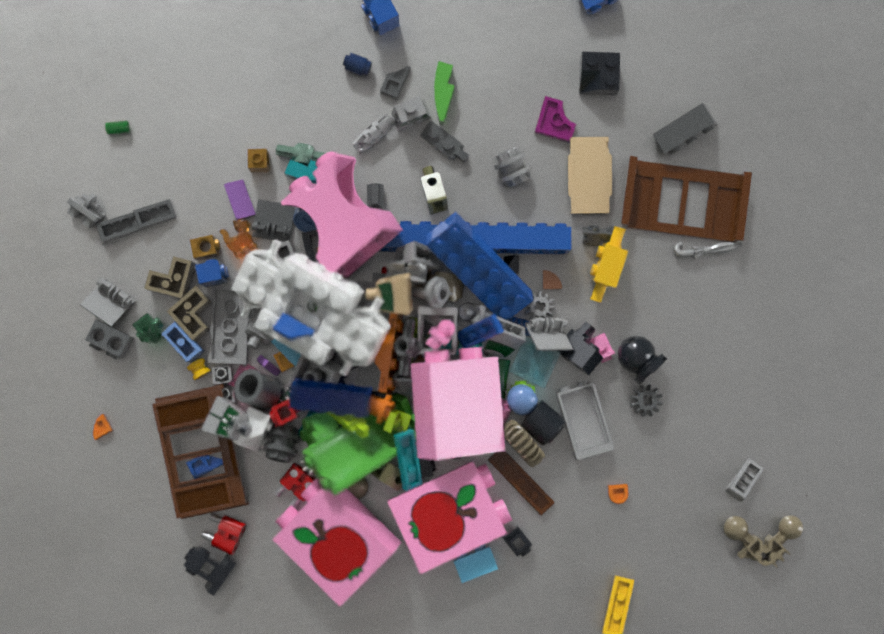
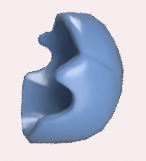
M519 384L513 386L508 391L507 403L515 414L528 415L537 407L538 399L531 387Z

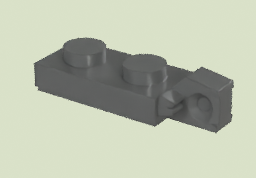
M432 120L421 132L420 137L447 158L454 160L457 157L463 163L469 158V155L462 150L464 146L461 142Z

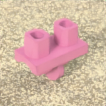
M443 320L438 326L433 327L429 332L432 336L426 344L433 350H436L442 344L446 345L452 339L450 336L455 332L454 323L450 320Z

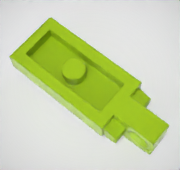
M339 395L323 404V410L351 433L356 432L362 439L369 435V427L366 425L363 415Z

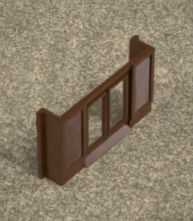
M630 156L621 219L623 228L725 242L744 241L752 172L744 171L742 174L639 161L637 160L638 157ZM663 178L683 180L677 224L657 222ZM689 181L709 184L704 228L684 226Z
M224 384L155 398L156 403L152 404L176 518L185 519L249 505L248 497H245L233 439L217 435L220 446L174 456L170 438L172 434L202 428L217 396L224 398ZM221 452L225 473L180 482L176 461Z

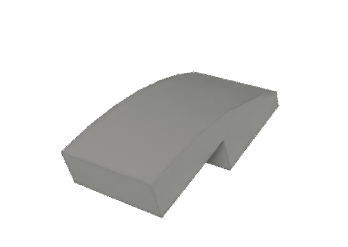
M231 364L211 366L213 385L224 384V398L237 404Z

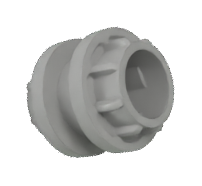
M513 147L495 156L496 164L494 168L495 170L501 168L504 176L500 180L502 183L505 182L507 187L516 186L531 177L529 172L532 169L531 165H524L521 158L526 155L524 151L520 152L518 147Z

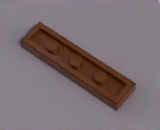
M506 451L495 452L488 459L541 516L555 503Z

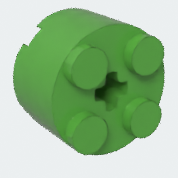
M323 411L302 419L303 430H300V437L302 441H306L309 448L335 432L339 426L333 417Z

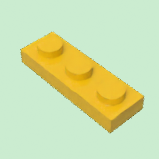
M614 575L602 628L603 634H623L634 579Z

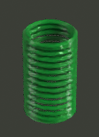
M127 120L105 123L108 135L129 133L130 131Z

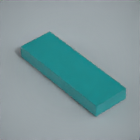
M409 429L394 435L402 486L406 491L423 484L414 430Z

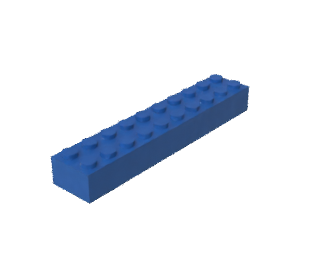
M400 221L399 225L403 231L378 252H396L397 248L413 241L426 245V235L438 225H431L429 221H421L420 224H412L411 221ZM466 222L496 254L568 255L571 251V227H567L565 223H556L555 226H547V223H536V226H528V223H516V226H509V223L499 222L497 226L489 225L488 222H478V225H470V222Z

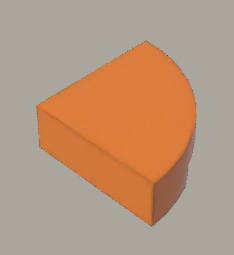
M105 414L100 415L95 422L93 429L95 440L113 431Z

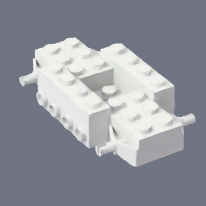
M273 240L269 250H254L246 255L232 286V290L237 293L245 305L240 314L243 318H248L253 308H264L254 325L255 328L319 365H323L332 359L335 351H337L344 361L340 371L344 376L348 375L351 366H369L373 363L391 327L379 311L383 302L382 299L376 297L370 308L357 306L364 293L359 288V285L354 282H347L342 279L340 274L336 272L331 273L325 269L324 265L308 260V256L302 253L293 254L286 257L283 261L279 253H277L281 242H278V240ZM310 302L316 303V305H317V311H316V312H314V311H312V310L310 309V307H309V303H310ZM285 313L315 330V334L310 337L303 336L295 340H288L272 331V328L281 315Z

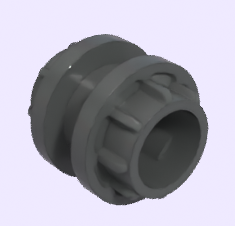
M286 424L277 427L274 425L273 429L269 432L267 431V436L271 438L270 444H264L265 456L272 461L290 463L292 458L297 456L298 451L293 449L294 443H300L299 430Z

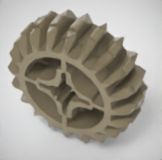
M515 420L506 422L503 425L504 439L530 467H535L545 458V454L536 442Z

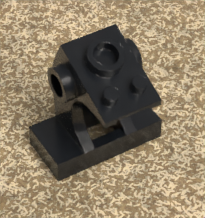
M193 546L184 557L186 560L184 563L185 571L192 576L197 574L207 580L205 588L209 594L214 596L236 565V562L228 554L219 562L209 556L211 553L204 547L198 546L195 548ZM205 562L214 566L210 574L201 570Z

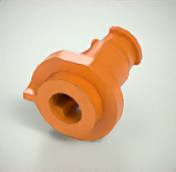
M359 389L354 395L351 406H355L377 417L376 423L382 425L384 421H387L390 411L394 409L395 402L392 401V395L387 394L385 398H381L370 393L361 392Z

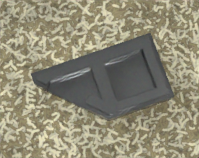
M407 66L404 69L387 74L380 93L397 100L411 67Z

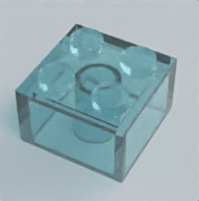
M526 337V341L520 346L508 373L540 388H545L561 353L556 350H537L533 340Z

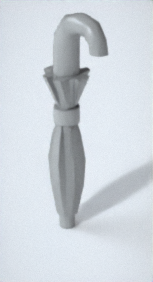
M679 242L674 246V252L681 258L693 257V259H696L702 254H722L735 250L738 247H742V242H720L702 248L691 246V249L683 251L680 250V247H683V243Z

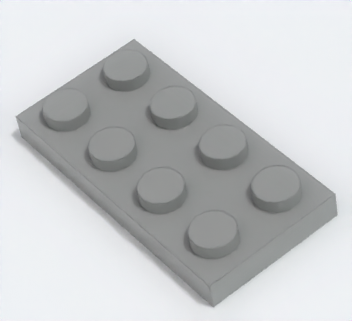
M212 286L207 363L247 365V342L249 335L245 333L250 314L248 318H243L240 315L245 305L237 293L232 290V287Z

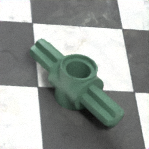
M297 143L295 147L278 144L275 151L276 155L292 158L293 161L305 166L309 165L310 160L316 162L322 155L326 154L315 151L314 146L305 143Z

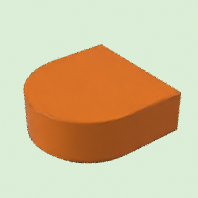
M628 484L608 485L609 499L615 504L624 503L628 499Z

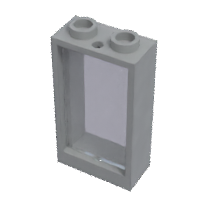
M588 380L577 383L578 387L571 389L570 385L559 388L560 392L556 393L562 417L566 420L564 424L575 460L614 450L595 383L589 384Z

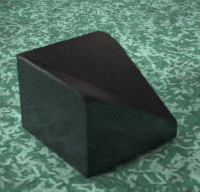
M517 254L505 256L503 261L518 275L519 256Z

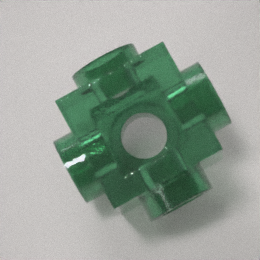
M146 313L132 324L137 331L136 336L142 343L155 344L163 338L162 332L164 330L162 327L164 324L158 317L154 318L150 313Z

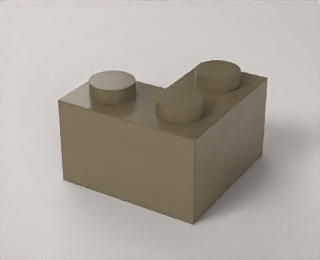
M173 256L168 275L149 270L144 289L181 299L189 291L196 263Z
M197 286L192 288L167 311L193 341L197 342L210 330V327L198 314L211 304V300Z

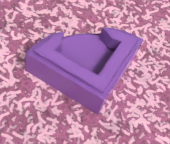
M261 354L257 358V362L275 376L279 375L281 370Z

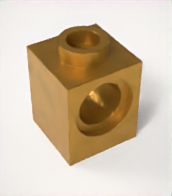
M247 149L248 169L250 172H270V153L268 150Z
M213 235L190 239L195 260L219 256L218 250H221L220 242ZM210 243V250L203 252V244Z

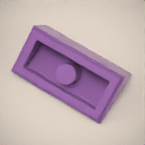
M244 180L224 184L236 220L241 221L255 216L256 213Z

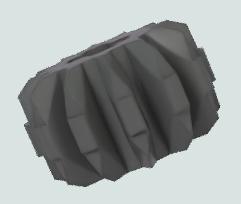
M650 384L647 385L646 390L644 385H640V391L637 389L633 390L637 396H630L631 400H635V403H631L630 406H637L634 412L639 413L641 411L642 417H645L647 412L649 416H653L652 409L655 412L660 411L656 405H663V402L657 401V399L663 396L662 394L655 395L658 392V388H654L651 391L652 386ZM643 396H649L648 401L650 402V404H643Z

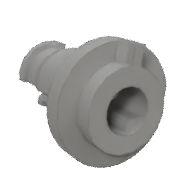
M434 277L431 281L415 283L416 287L411 286L412 298L416 297L420 300H426L430 307H442L447 302L449 295L453 294V292H450L448 283L443 277Z

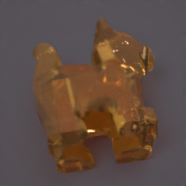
M239 219L237 221L233 220L234 228L238 232L237 235L230 238L225 229H221L220 234L223 235L225 244L234 253L235 257L242 259L247 255L242 251L243 248L248 247L252 252L258 248V245L253 241L252 235L249 232L250 222Z

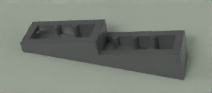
M170 199L133 210L132 213L97 223L96 227L102 244H106L174 219L176 214Z

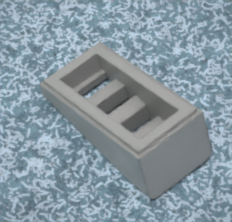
M748 458L725 491L739 502L744 501L765 469ZM747 467H750L757 473L753 474L747 469ZM743 473L749 476L752 480L750 481L745 476H743ZM741 480L743 483L747 485V487L743 486L738 481Z

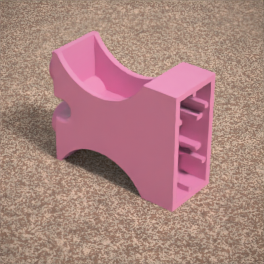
M332 151L322 155L316 161L317 169L313 172V175L317 180V184L312 183L308 176L296 179L289 186L291 193L281 201V204L302 208L311 216L319 236V248L316 256L318 262L324 265L325 269L331 273L336 272L342 277L348 278L403 229L390 211L372 209L360 199L354 185L355 157Z

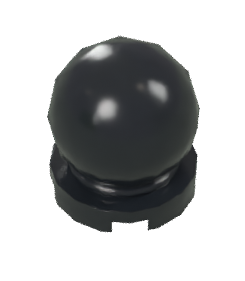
M643 336L626 338L618 349L620 365L629 373H636L637 377L634 380L638 385H641L650 374H653L667 360L663 354L656 355L655 347L651 341Z

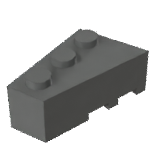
M701 103L655 132L653 136L664 154L670 153L672 155L678 152L683 144L686 143L688 145L697 140L696 137L700 134H706L713 130L717 123L707 106Z

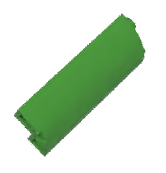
M395 393L392 395V401L395 402L394 409L412 416L407 430H414L416 440L415 417L408 398ZM365 412L362 415L366 425L369 427V435L362 439L356 432L351 433L342 426L302 451L305 457L303 461L305 466L309 470L311 469L318 478L322 489L325 492L329 491L333 495H337L396 457L397 451L394 435L400 432L395 430L391 433L384 431L386 422L384 421L382 425L377 424V417Z

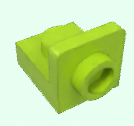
M393 409L389 413L383 430L389 433L394 430L400 433L408 429L412 416Z

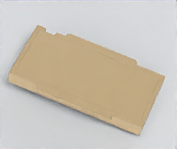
M570 137L568 196L571 202V214H609V196L612 195V155L609 154V137Z

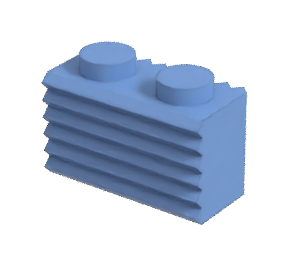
M176 321L162 332V336H165L164 339H167V342H170V345L177 350V353L183 356L182 359H185V362L192 363L204 352L201 346L196 341H193Z

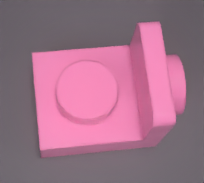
M605 333L591 338L590 343H593L600 349L599 353L603 357L601 363L611 360V355L615 354V351L612 350Z

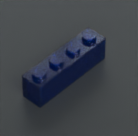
M294 379L290 385L289 408H295L297 411L313 410L316 413L330 412L338 416L347 414L354 415L356 418L368 417L371 411L373 387Z

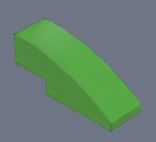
M438 61L434 83L435 107L439 123L444 125L455 85L449 84L453 65Z

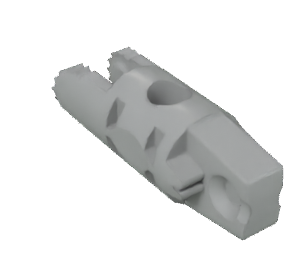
M387 114L378 121L373 122L352 143L354 148L359 153H362L373 146L395 125V118Z

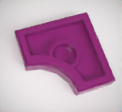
M545 96L534 133L570 143V137H573L576 124L569 121L565 116L563 101Z

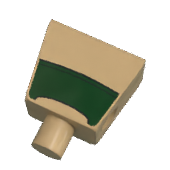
M410 273L380 278L376 283V289H366L367 301L375 300L378 297L383 300L379 311L410 315L413 310Z

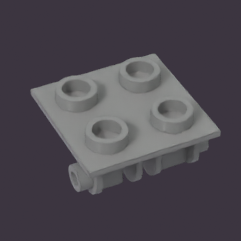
M100 278L96 283L98 286L85 298L80 306L112 327L135 302V299L107 279Z
M534 317L529 322H525L537 350H573L563 330L564 327H567L566 319Z

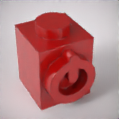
M288 399L272 407L269 414L277 427L300 417L298 413L301 411L296 401L292 402L291 399Z

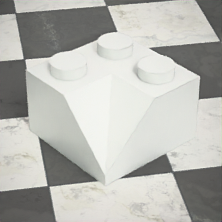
M249 406L246 412L249 415L246 424L252 426V432L248 437L240 435L239 439L234 440L233 443L258 452L268 442V438H266L267 431L269 432L273 429L275 424L269 413Z

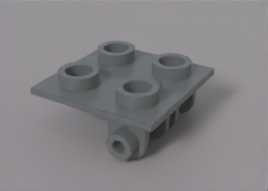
M258 199L255 221L252 223V237L283 242L290 241L295 207L284 206L279 202Z

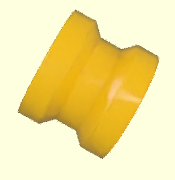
M204 358L198 359L187 366L188 371H191L193 374L192 378L194 381L211 372L210 368L206 367Z

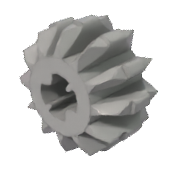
M539 291L537 297L532 292L533 302L525 307L529 308L524 313L525 316L531 313L530 319L534 317L545 318L547 317L546 315L553 317L554 314L549 310H555L556 306L549 305L554 302V299L547 300L549 293L542 297V291ZM538 302L540 305L543 304L544 307L542 308V310L544 311L540 312V310H535V303Z

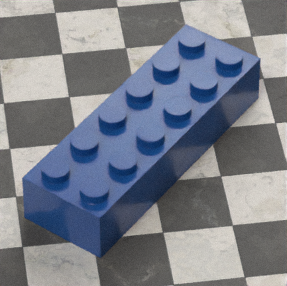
M454 212L426 235V246L497 317L509 320L533 302L532 290L457 212Z

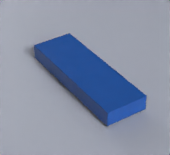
M493 314L459 330L458 339L463 348H470L504 332V329L497 316Z

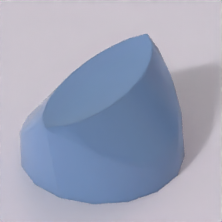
M302 208L295 209L293 222L300 231L308 232L317 229L315 222Z

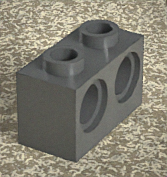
M95 319L85 340L90 342V347L98 351L102 348L107 351L106 355L117 359V357L124 358L134 337ZM100 331L104 333L102 341H98L96 338ZM116 340L121 342V347L118 350H115L113 347Z

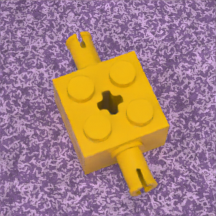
M614 226L610 241L603 243V246L599 245L596 256L599 258L597 264H593L590 271L592 280L595 282L593 293L590 297L593 301L602 303L606 287H617L628 254V250L622 249V246H620L626 229Z

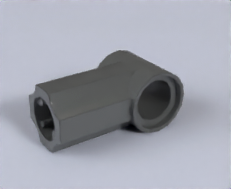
M367 184L368 207L384 210L383 184Z

